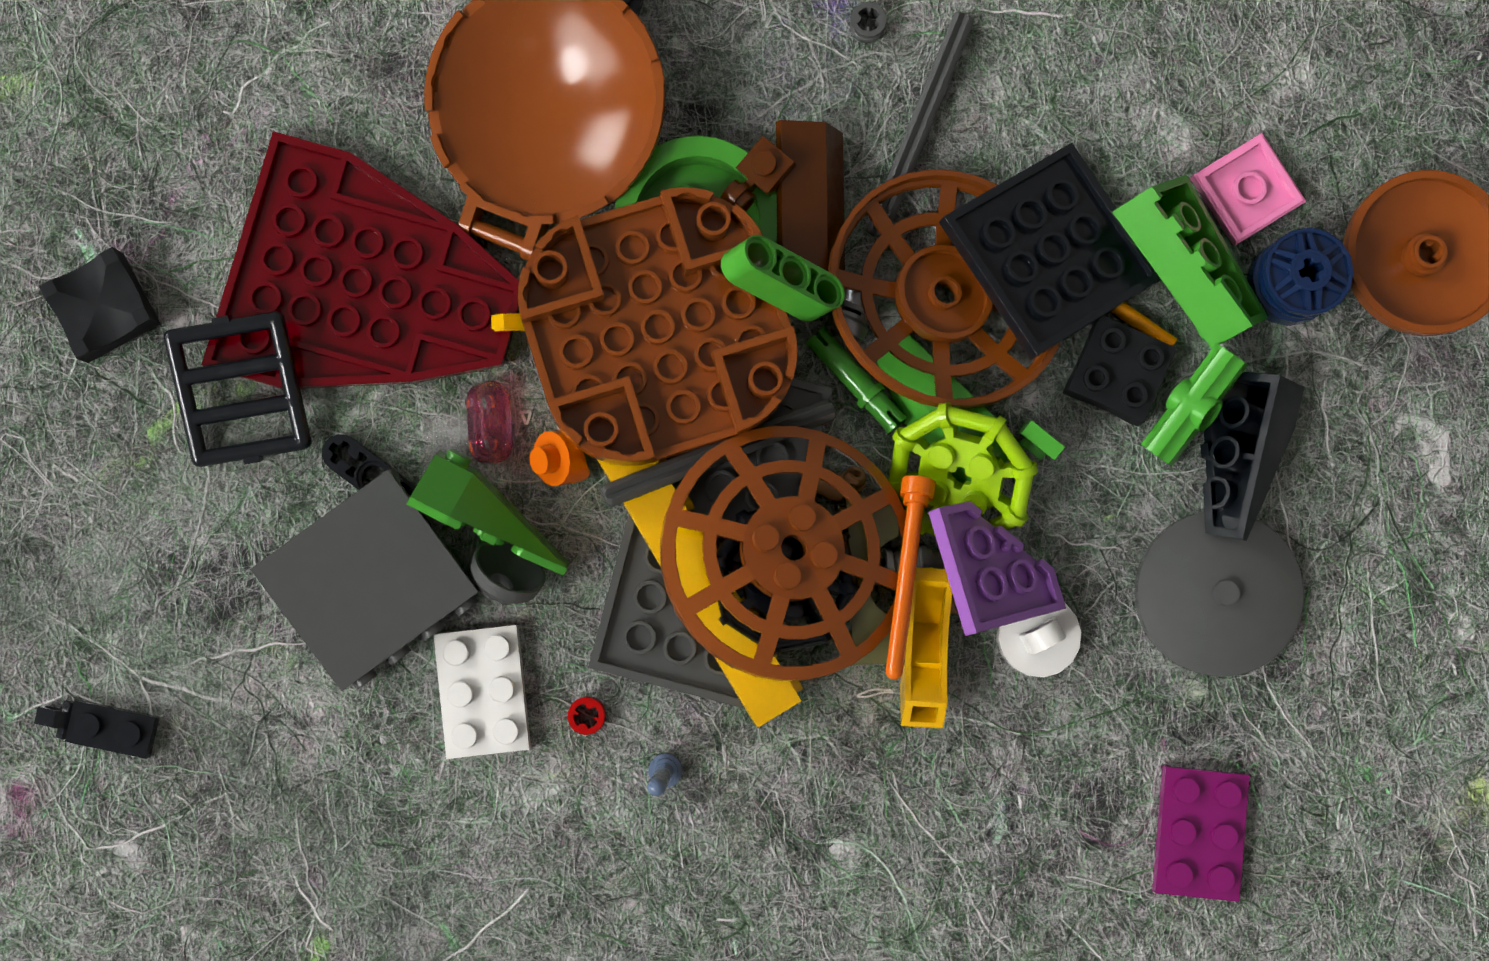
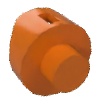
M561 430L543 432L538 436L530 453L529 460L532 470L538 474L544 483L550 486H561L583 482L589 477L590 471L584 452L573 445Z

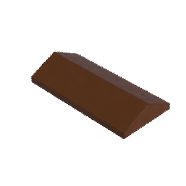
M776 121V147L796 163V167L777 188V244L828 271L830 252L837 233L844 223L843 133L827 122ZM844 248L843 254H842V256H841L840 267H839L840 270H844V271H845V248Z

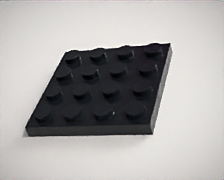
M1073 143L950 212L939 222L1031 360L1161 280L1112 213V211L1117 209Z

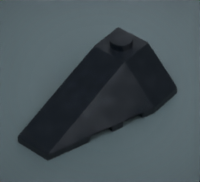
M1243 372L1222 399V409L1215 421L1204 430V444H1200L1201 458L1206 460L1207 481L1203 484L1207 534L1247 541L1296 427L1304 386L1281 375Z

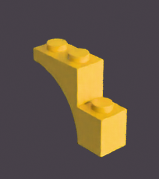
M916 567L904 668L900 681L901 726L943 728L948 704L947 659L952 590L945 569Z

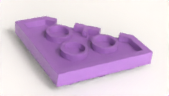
M971 501L940 507L928 512L965 636L1066 609L1054 568L1043 559L1036 561L1023 550L1024 544L1001 525L994 527L981 517L982 510Z

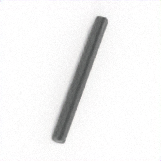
M955 12L953 14L886 181L914 171L974 23V19L970 15L962 12ZM905 192L880 203L892 223ZM870 220L866 231L870 235L879 238L881 235Z
M824 399L764 422L755 429L768 426H798L813 429L836 418V411L832 402L829 399ZM772 437L752 441L740 447L747 455L790 437ZM721 442L689 451L605 484L601 488L605 502L609 507H614L682 480L688 470L706 452ZM724 455L723 457L715 461L708 469L719 466L729 461Z

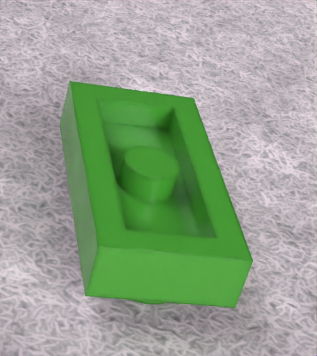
M1027 419L1017 431L1024 437L1019 444L1040 461L1045 455L1055 460L1065 448V446L1032 420Z

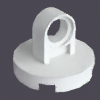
M1066 603V609L999 627L996 638L1002 657L1013 669L1027 676L1047 677L1060 673L1073 662L1080 649L1081 629L1077 616Z

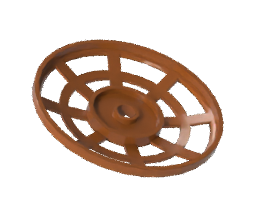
M930 169L907 173L888 180L869 192L852 209L839 229L830 252L828 272L840 280L843 288L861 293L865 317L872 332L878 338L863 350L853 337L843 316L841 306L832 311L835 324L846 346L861 366L889 389L920 404L938 407L939 403L950 402L952 407L972 409L992 405L1011 397L1030 384L1050 363L1061 342L1036 357L1025 368L1007 353L1017 340L1009 326L998 344L981 328L989 317L991 310H998L956 247L952 246V241L939 222L945 215L955 210L957 191L978 197L996 187L997 184L976 175L954 170ZM940 188L938 212L916 214L902 219L895 224L892 223L880 204L886 199L906 191ZM867 214L881 236L875 241L868 252L861 275L840 270V260L847 240L858 222ZM936 226L935 245L923 248L916 253L901 236L917 228ZM888 246L903 264L895 282L873 278L877 262ZM942 285L947 287L952 292L953 301L951 303H943L938 300L934 292L935 286ZM873 295L895 300L901 320L888 331L883 327L878 317ZM912 332L931 341L933 363L912 355L903 349L899 343ZM968 338L985 354L983 357L972 362L950 365L949 344ZM890 352L895 358L909 367L934 375L936 396L926 395L903 385L886 374L875 362ZM996 364L1014 379L1006 386L985 395L970 398H953L951 377L975 374Z
M768 426L749 430L724 440L706 452L688 470L673 493L664 516L660 538L661 571L666 592L677 616L691 636L711 655L728 666L754 677L776 681H806L831 675L855 664L874 650L891 631L895 598L882 623L858 646H855L845 623L862 608L871 594L875 583L896 591L898 573L879 566L880 539L872 516L876 511L891 504L903 540L906 512L895 489L882 471L863 453L843 440L818 430L798 426ZM772 437H798L809 440L805 462L778 460L763 463L754 467L740 446L752 441ZM826 445L841 451L858 462L876 480L881 490L862 499L859 493L846 480L831 470L823 468L822 463ZM725 455L739 476L733 479L719 494L708 515L682 510L687 496L699 477L715 461ZM779 473L802 474L798 496L775 499L764 482L763 477ZM819 479L837 489L850 502L851 506L832 516L823 506L814 502ZM747 486L760 508L750 517L746 524L722 519L723 513L731 500ZM860 520L867 539V561L845 554L844 539L841 532ZM678 527L703 532V562L710 585L687 598L681 585L676 563V534ZM717 536L740 541V558L743 567L725 577L720 572L717 559ZM785 538H794L801 543L803 554L799 560H790L784 556L781 545ZM840 571L863 578L854 597L839 611L827 588L834 582ZM752 582L761 592L772 597L766 619L760 618L746 609L732 593ZM810 598L813 599L823 618L821 622L804 626L783 625L789 602L803 601ZM720 600L724 608L738 621L752 630L761 633L754 659L740 654L721 642L703 624L696 613ZM830 632L840 654L839 657L830 661L809 666H780L771 664L779 638L801 640L822 636Z

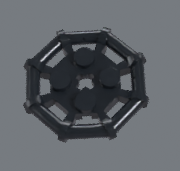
M745 509L741 510L736 514L737 520L735 522L746 524L757 510L749 512ZM844 531L842 534L845 554L852 556L848 541L851 536L847 531ZM724 538L717 549V559L723 577L743 567L742 563L731 560L740 547V541ZM785 538L783 540L781 549L784 556L790 560H799L803 554L801 543L794 538ZM842 571L839 572L841 582H833L827 588L831 595L838 596L835 604L839 611L848 604L860 587L857 576ZM750 582L744 586L745 592L743 594L745 600L740 603L746 609L751 608L766 618L772 597L761 592ZM812 598L789 602L784 622L804 618L808 625L823 620L815 612L817 606ZM719 600L718 606L721 617L718 620L723 626L727 624L758 645L761 633L752 630L738 621L724 608ZM830 632L822 636L801 640L779 638L773 657H777L779 653L820 644L829 646L834 641Z

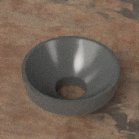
M506 541L503 546L483 542L476 548L470 563L473 578L479 586L482 595L488 600L498 601L502 605L524 603L534 599L544 586L546 580L543 567L511 551L513 545Z

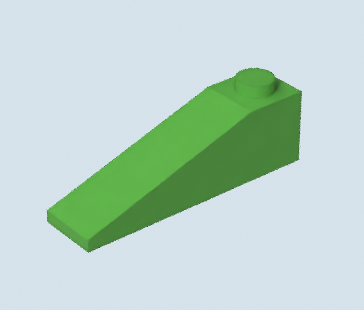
M450 448L447 453L440 450L434 455L406 505L459 530L460 526H466V524L474 527L473 532L480 536L482 541L491 545L503 546L506 541L513 545L511 551L519 557L564 576L569 561L478 469L469 465L472 461L471 458Z

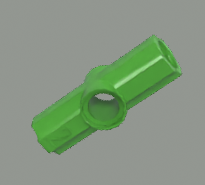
M1216 343L1191 378L1182 380L1174 388L1166 402L1167 410L1141 445L1170 466H1173L1198 431L1203 432L1215 421L1223 406L1222 399L1248 365Z

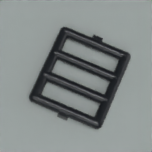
M274 311L232 319V315L211 318V323L171 329L165 332L163 339L193 465L205 467L243 460L245 465L261 462L264 460V456L305 450L311 446L312 440L285 317L281 312ZM270 329L275 354L191 369L187 367L182 344ZM279 370L284 395L197 409L192 385ZM288 411L293 435L206 450L201 425Z

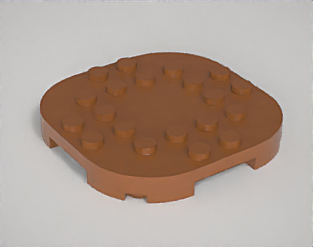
M688 187L666 189L660 191V196L583 219H580L579 215L569 218L550 229L535 244V249L520 274L518 285L519 312L552 417L564 436L582 452L610 464L622 466L645 465L722 442L738 434L753 430L764 423L781 405L796 370V334L794 326L790 324L787 312L733 285L722 272L721 258L724 253L752 235L763 236L753 219L736 203L732 205L726 200L714 196V192L705 189Z

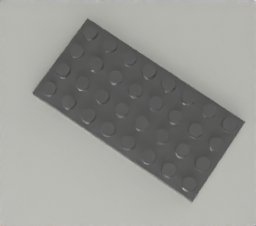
M793 378L781 405L765 422L818 401L830 400L833 388ZM823 425L813 428V430L822 432ZM790 437L749 453L747 457L754 467L778 460L805 462L809 440ZM730 462L708 469L699 477L688 495L695 507L691 512L708 515L719 494L733 479L739 476ZM779 473L765 476L763 480L775 499L787 496L797 497L802 474ZM682 480L672 484L675 490ZM747 486L731 500L723 513L722 519L735 522L737 520L736 514L741 510L745 509L749 512L760 508ZM628 515L588 668L744 708L715 657L691 636L677 616L666 592L661 567L631 516ZM717 536V549L724 540V537ZM740 547L731 559L741 563ZM744 586L736 590L740 598L744 597Z

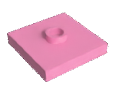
M1262 133L1190 178L1233 246L1246 240L1306 202Z

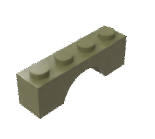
M845 499V506L838 507V513L851 506L847 499ZM891 504L872 514L880 539V548L887 542L899 537L898 522ZM860 520L842 531H847L851 536L848 541L852 556L867 561V539ZM857 577L860 586L863 578ZM870 595L862 608L849 620V633L855 646L866 640L886 616V613L879 609ZM890 632L874 650L853 665L886 664Z

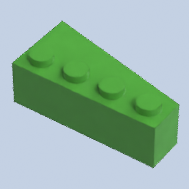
M1187 174L1151 186L1112 211L1193 322L1199 335L1211 348L1216 343L1220 345L1269 318Z

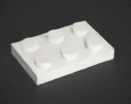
M518 625L434 634L446 759L531 749Z

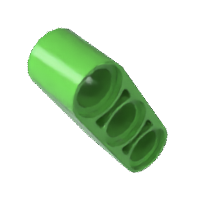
M750 236L724 253L721 258V269L729 282L802 321H815L837 309L844 302L845 291L842 283L835 275L764 236Z

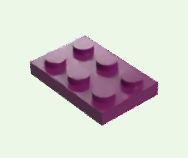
M1162 765L1152 884L1153 892L1240 901L1250 775Z

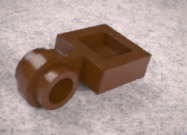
M762 136L736 167L747 180L743 183H740L738 180L731 182L722 193L721 199L726 200L732 205L736 203L747 212L756 199L752 192L758 187L770 197L796 167V163L766 137Z

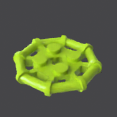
M950 402L939 403L936 410L912 424L896 429L892 436L895 444L890 474L887 480L895 489L905 511L907 506L903 504L904 498L900 496L902 478L910 475L931 478L936 482L934 500L929 501L931 507L928 512L940 507L971 501L982 510V516L986 510L994 506L1001 515L988 522L994 527L1001 525L1004 529L1009 530L1015 526L1022 527L1029 519L1027 507L1033 478L1038 473L1037 463L1029 459L1006 426L1005 422L1007 420L999 415L998 418L952 407ZM958 426L984 432V435L979 437L958 431ZM938 427L942 428L944 437L937 442L928 443L922 437ZM994 440L999 444L1010 462L1004 463L1001 458L998 461L992 452L994 447L991 444ZM910 451L921 456L918 472L907 473ZM958 467H962L965 469V475L971 477L972 481L961 483L953 477L952 472H956ZM1005 478L1016 479L1012 499L1002 494ZM925 509L923 511L921 535L923 536L925 533L935 535L929 513Z

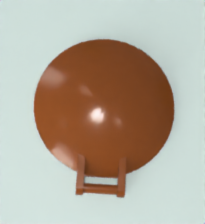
M472 0L461 11L457 10L444 27L430 57L424 88L425 111H428L432 132L430 139L442 166L448 169L452 177L460 185L459 188L468 195L458 226L470 237L477 236L520 253L522 259L528 260L535 249V244L547 233L549 224H558L577 215L582 219L600 211L623 195L644 171L656 148L663 126L666 101L665 79L660 56L650 33L638 15L623 0ZM484 210L528 226L525 237L481 221Z

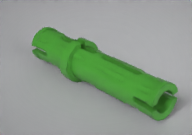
M821 328L817 331V336L814 334L806 342L807 347L812 349L858 400L856 405L861 410L865 408L884 428L888 435L891 434L908 417L883 392L885 387L880 382L875 384L833 338L827 328Z

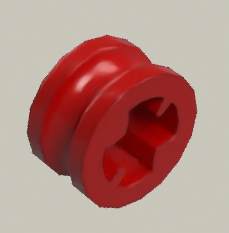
M586 696L577 699L571 704L567 719L570 727L575 732L589 735L597 732L603 726L606 720V710L600 700ZM582 704L588 709L593 707L597 709L598 716L593 718L597 723L592 727H589L586 722L579 724L576 720V715L581 713L577 708Z

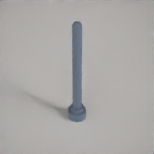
M661 753L651 761L649 765L650 781L647 789L652 796H661L666 788L675 785L680 780L683 769L678 757L671 753Z

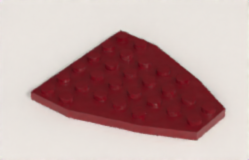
M273 131L216 317L232 315V319L274 311L281 312L285 317L300 389L414 384L504 367L514 331H494V329H491V315L520 313L518 306L519 280L456 223L354 154ZM270 329L209 340L201 365L208 366L275 354ZM279 370L241 377L283 389Z

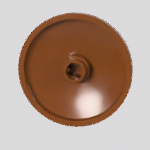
M1420 170L1401 174L1388 180L1361 201L1350 218L1343 245L1351 256L1354 271L1351 290L1368 313L1379 322L1399 332L1417 336H1437L1467 327L1480 320L1489 312V195L1482 188L1468 179L1453 173L1438 170Z

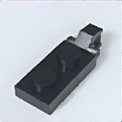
M64 700L62 709L45 706V708L38 707L34 724L57 728L55 738L64 739L68 743L147 759L151 758L160 717L83 700Z

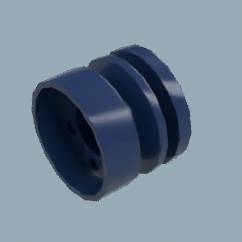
M1309 227L1292 230L1258 253L1249 266L1247 281L1269 317L1267 318L1268 321L1284 326L1304 324L1340 304L1351 288L1354 271L1351 256L1339 239L1327 231ZM1299 270H1308L1310 272L1311 277L1302 278L1299 274Z

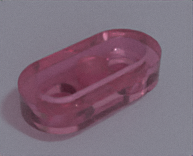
M497 381L478 383L469 390L466 398L469 449L472 456L482 464L499 463L509 457L513 448L510 396L506 388ZM482 397L487 402L486 409L482 406ZM485 438H486V439L488 440V442H489V449H488V450H487L486 447H485V442H484V439H485Z

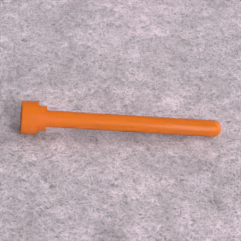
M916 475L904 476L900 490V496L904 498L903 504L907 506L886 663V675L892 680L899 679L903 674L923 511L925 508H928L929 501L934 500L936 485L933 479Z

